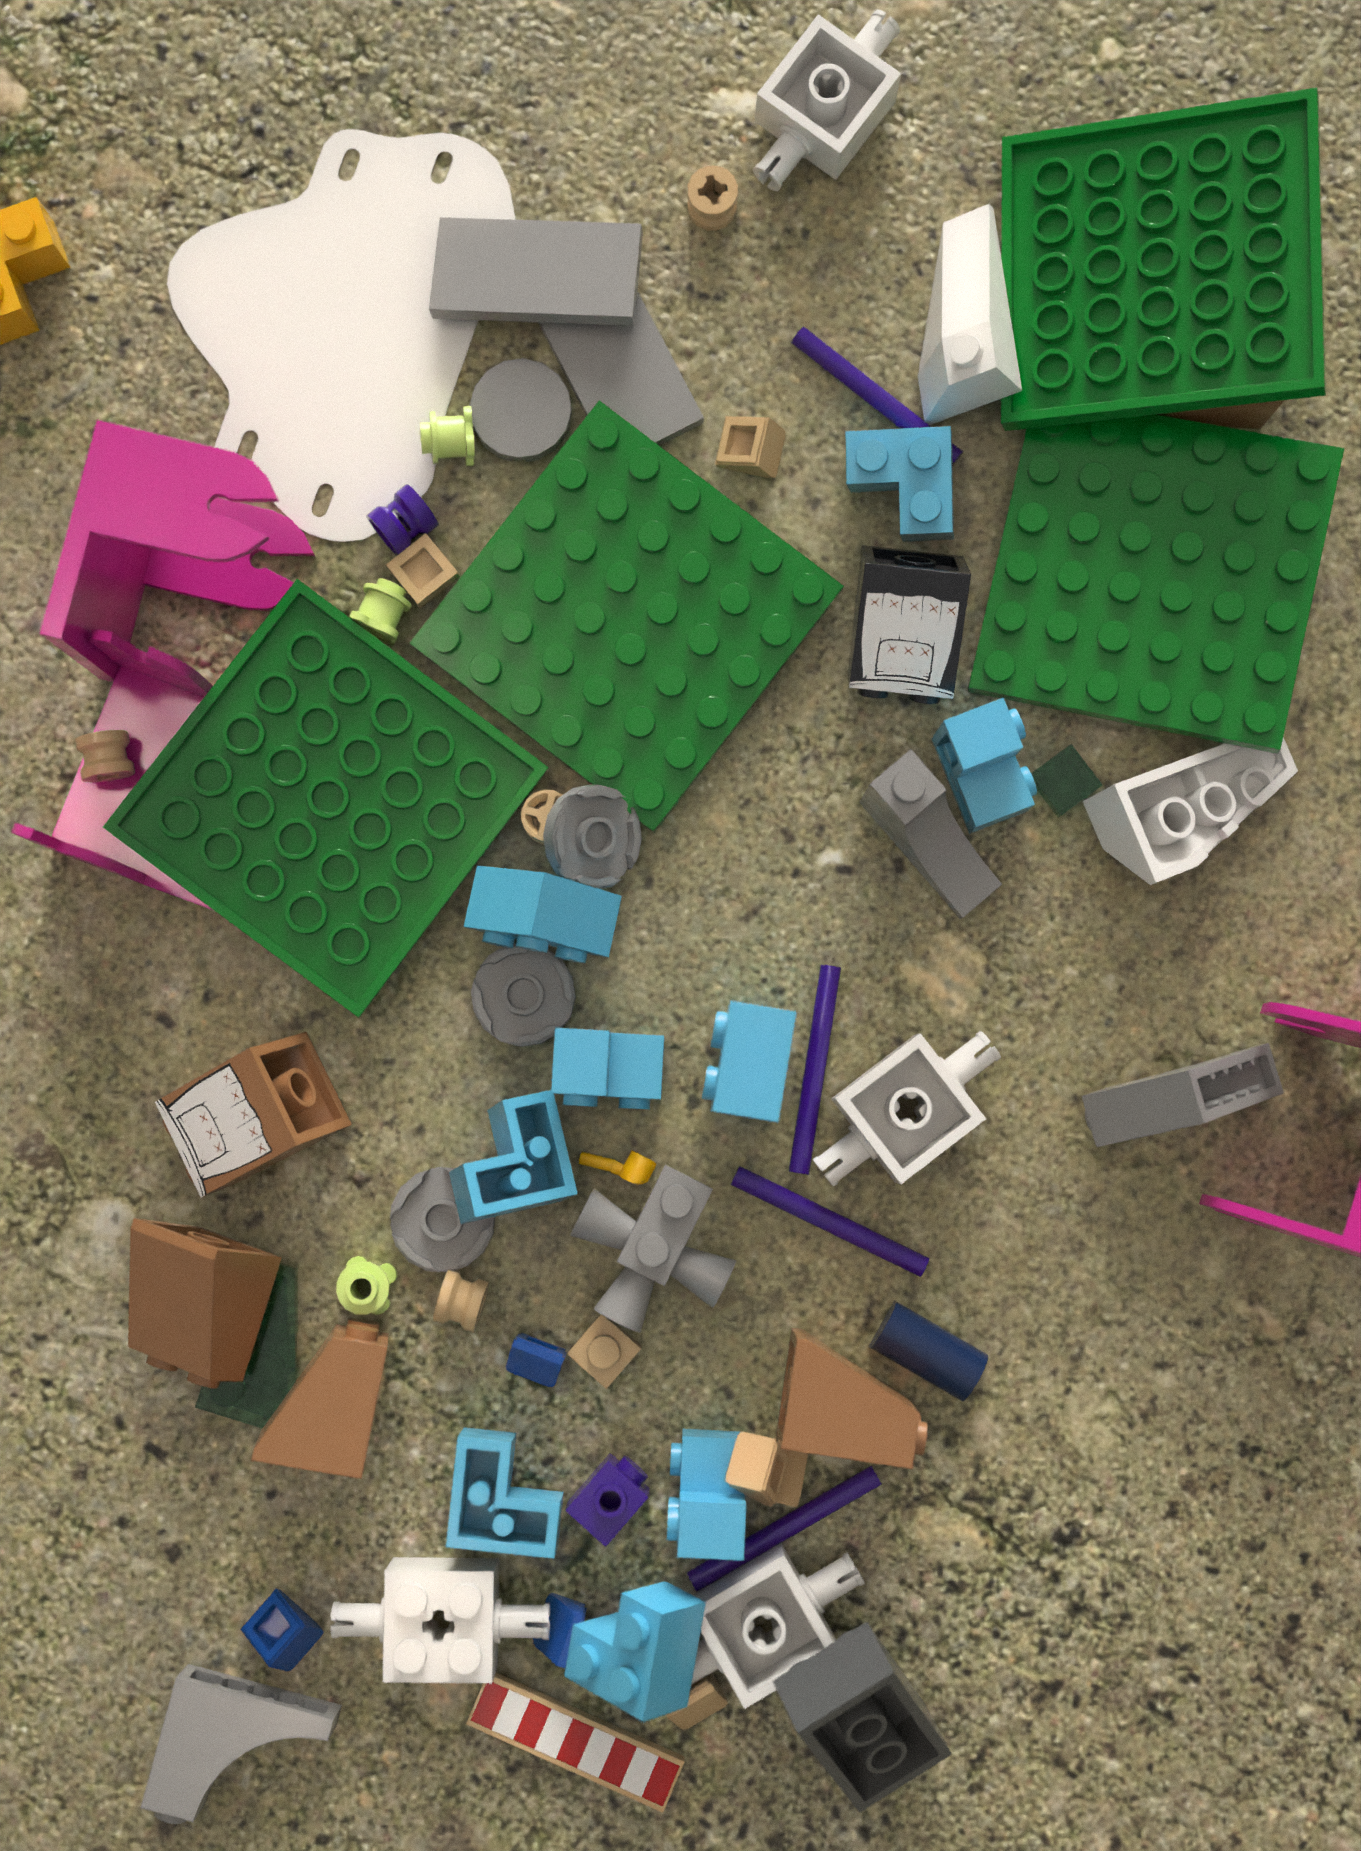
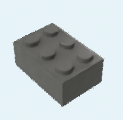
M868 1622L854 1630L843 1633L835 1642L810 1658L797 1662L789 1671L773 1680L797 1734L859 1813L952 1755L926 1704Z

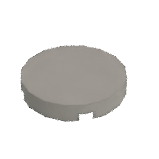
M525 358L503 361L487 370L475 385L469 405L472 409L473 429L483 446L500 459L512 461V459L517 461L525 460L526 462L536 461L552 453L568 435L571 423L572 410L569 391L559 374L541 362Z
M585 785L572 788L557 799L547 815L543 839L546 857L555 874L559 877L603 889L617 884L622 880L619 878L624 875L626 870L632 869L638 859L642 841L640 821L634 807H630L631 814L627 811L628 804L622 798L625 796L618 790L602 785Z
M516 944L513 945V948L502 947L488 955L477 971L471 989L473 1011L483 1029L499 1041L519 1047L539 1045L554 1037L555 1028H563L571 1018L576 1000L573 977L562 959L555 957V954L550 950H547V953L536 952L516 947Z
M436 1167L415 1174L400 1187L391 1205L390 1226L395 1246L408 1262L426 1271L447 1272L448 1270L454 1271L467 1267L485 1252L494 1234L495 1217L460 1224L449 1172L455 1168Z

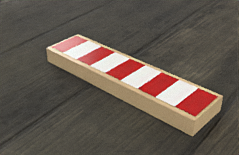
M497 1672L492 1683L482 1684L466 1722L468 1726L662 1813L665 1810L685 1762V1756Z

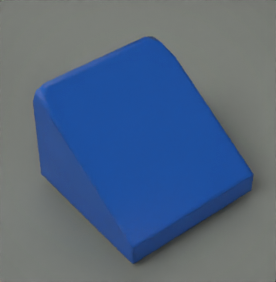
M521 1332V1334L515 1337L511 1346L506 1370L544 1386L554 1387L567 1352H565L566 1349Z
M277 1588L240 1629L270 1668L287 1672L291 1671L324 1633L317 1622Z
M549 1593L545 1603H550L549 1640L533 1638V1644L556 1666L565 1669L573 1624L584 1622L587 1608H585L584 1603L555 1593Z

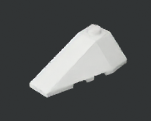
M990 204L943 223L918 371L924 422L929 425L1022 391L994 209Z
M1284 737L1278 754L1224 743L1116 783L1087 798L1083 803L1103 850L1149 885H1152L1199 866L1209 856L1208 853L1236 831L1239 828L1238 825L1252 811L1262 806L1298 770Z

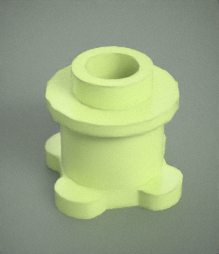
M471 406L463 407V416L436 417L435 411H430V422H420L422 454H432L433 464H438V459L465 458L466 466H474L475 448Z
M379 578L376 584H364L362 589L366 594L358 611H352L349 618L384 644L394 646L399 634L396 627L403 612L410 611L412 605L404 598L406 595L404 588L392 581Z
M362 1256L351 1258L337 1280L336 1294L339 1302L346 1310L357 1315H367L370 1313L379 1315L384 1313L390 1307L389 1289L391 1283L397 1279V1270L390 1263L376 1265L372 1262H367ZM360 1278L370 1282L372 1287L370 1296H363L358 1292L357 1282Z

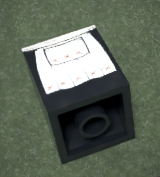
M862 545L848 668L849 688H858L857 693L859 695L869 698H887L889 692L909 694L911 701L923 704H938L940 698L953 699L971 580V572L963 556Z

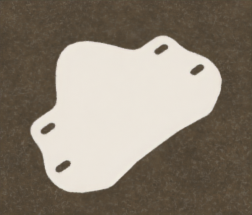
M341 130L333 134L324 143L309 186L298 198L283 204L240 214L200 230L180 246L169 263L167 286L172 308L195 346L221 377L229 393V406L214 447L237 453L245 432H256L258 442L251 460L268 477L279 502L273 503L301 530L316 537L339 542L363 540L377 533L366 517L368 513L377 506L386 507L394 501V493L406 484H409L422 497L433 481L436 464L432 463V454H422L420 422H430V411H435L436 417L446 416L458 376L478 320L432 319L429 305L440 217L515 220L510 186L497 159L484 147L464 137L447 133H434L394 138L361 130ZM356 149L360 154V159L354 176L349 181H343L339 178L338 172L344 155L348 150ZM448 152L452 155L450 169L445 181L436 184L431 180L435 161L439 153ZM329 484L334 489L329 508L324 516L316 517L312 513V505L317 491L321 485Z

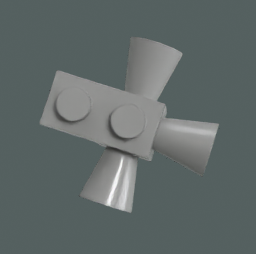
M665 1165L637 1222L596 1189L592 1190L570 1236L622 1250L617 1262L626 1266L593 1308L595 1311L628 1329L641 1333L654 1283L657 1282L665 1286L670 1275L711 1308H714L733 1271L736 1260L685 1246L713 1188Z

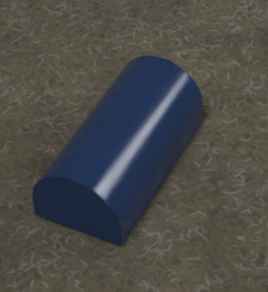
M895 1300L869 1344L871 1349L962 1402L968 1398L977 1385L988 1361V1355Z

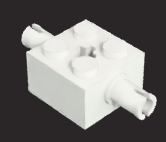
M875 10L870 20L855 39L849 37L820 15H817L757 93L755 123L778 138L760 163L753 169L756 178L763 185L770 177L772 180L768 184V188L778 191L801 158H806L835 180L842 173L896 101L901 73L879 58L893 38H896L900 32V27L893 17L890 16L883 25L881 21L886 16V12Z
M979 1031L975 1037L944 1060L942 1057H938L921 1033L913 1035L832 1097V1101L851 1125L848 1127L850 1133L820 1156L813 1158L820 1171H824L836 1160L840 1159V1163L824 1174L833 1187L837 1185L838 1181L868 1158H871L873 1161L877 1159L893 1181L902 1184L986 1120L985 1116L965 1092L966 1088L964 1085L994 1061L1001 1059L995 1046L989 1047L978 1057H974L978 1051L991 1042L988 1037ZM900 1096L904 1099H917L919 1104L914 1108V1113L917 1116L915 1121L909 1118L898 1119L896 1116V1112L900 1108L897 1101Z
M780 1543L693 1594L705 1601L706 1604L701 1627L702 1640L698 1644L691 1685L719 1669L721 1673L724 1672L745 1709L776 1691L773 1680L789 1671L794 1664L810 1658L835 1642L836 1638L822 1615L825 1612L823 1606L855 1587L865 1584L848 1552L816 1573L806 1577L804 1573L799 1575L785 1548ZM762 1615L766 1620L771 1619L773 1629L765 1633L760 1626H754V1618Z
M393 1557L385 1569L384 1598H382L381 1603L333 1602L331 1621H335V1624L331 1625V1637H379L380 1642H383V1683H492L498 1667V1643L501 1642V1638H543V1640H549L550 1603H544V1605L502 1604V1599H499V1558ZM436 1610L444 1611L445 1620L451 1621L448 1628H440L438 1621L432 1620Z

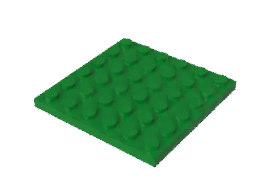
M1317 87L1002 137L1001 260L1022 386L1021 392L1001 399V425L1005 431L1326 396L1320 126Z
M599 400L410 641V644L591 785H602L618 790L625 796L622 798L628 804L627 811L631 814L630 807H634L640 823L655 833L841 594L844 586Z
M1161 415L1026 429L968 692L996 698L1004 697L1006 700L1278 754L1283 741L1344 448Z
M296 579L104 824L103 828L360 1018L530 795L549 767L299 579Z

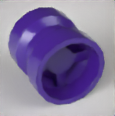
M409 484L404 485L394 493V501L386 507L377 506L366 515L374 530L396 556L409 547L411 540L417 535L428 534L439 526L429 507Z

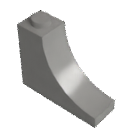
M912 749L869 784L859 803L959 919L966 916L1002 885L978 855L957 824L946 800V788Z
M1266 1043L1176 1070L1110 1086L1081 1097L1085 1107L1087 1126L1092 1131L1096 1147L1204 1124L1276 1097L1284 1092L1270 1045Z
M188 1664L175 1679L141 1808L155 1812L154 1816L166 1823L182 1824L186 1820L194 1822L206 1804L215 1779L234 1760L258 1746L282 1739L311 1738L328 1741L337 1726L342 1705Z

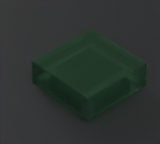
M1072 744L1031 773L1037 791L1058 818L1102 786V783Z

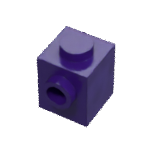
M609 1453L568 1500L565 1511L606 1547L649 1498L650 1488L644 1484L648 1476L627 1456H624L619 1461Z

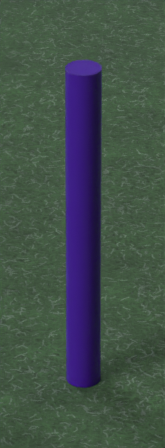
M802 327L792 340L794 346L900 429L931 427L807 328ZM952 443V464L954 465L963 451Z
M820 966L789 1172L807 1175L810 1173L841 968L836 966Z
M741 1166L738 1167L730 1185L919 1277L924 1273L929 1262L928 1257Z
M872 1466L867 1467L745 1538L744 1561L709 1559L688 1571L687 1575L693 1587L698 1592L882 1485Z

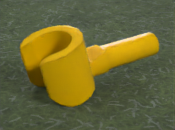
M631 1150L624 1164L615 1159L583 1151L579 1158L580 1165L611 1172V1174L618 1175L626 1181L637 1185L648 1182L656 1167L654 1161L634 1150Z

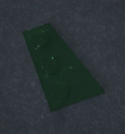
M284 1263L279 1265L243 1382L220 1381L218 1388L202 1386L195 1408L262 1429L299 1378V1368H297V1267Z

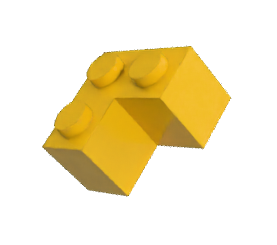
M37 197L0 210V345L40 331L23 285L71 268L55 223Z

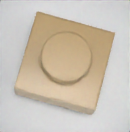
M426 533L386 564L389 572L420 609L460 578L457 570Z
M600 1314L570 1348L567 1355L607 1389L641 1350L642 1346L614 1321Z

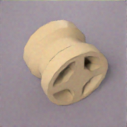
M705 166L698 169L691 176L688 183V214L691 220L698 227L707 231L720 230L727 227L733 221L737 212L738 184L735 177L727 169L720 166ZM714 191L718 192L721 196L715 195Z
M99 731L81 735L75 739L76 749L83 754L85 765L80 770L83 782L112 781L135 774L134 763L127 758L126 747L130 743L128 731Z
M541 790L533 793L526 799L521 809V821L526 833L534 842L544 846L543 833L547 815L557 799L563 795L554 790Z
M448 1270L437 1299L433 1321L441 1324L454 1321L460 1323L463 1330L474 1333L484 1307L489 1281L478 1279L474 1282L462 1279L459 1272Z

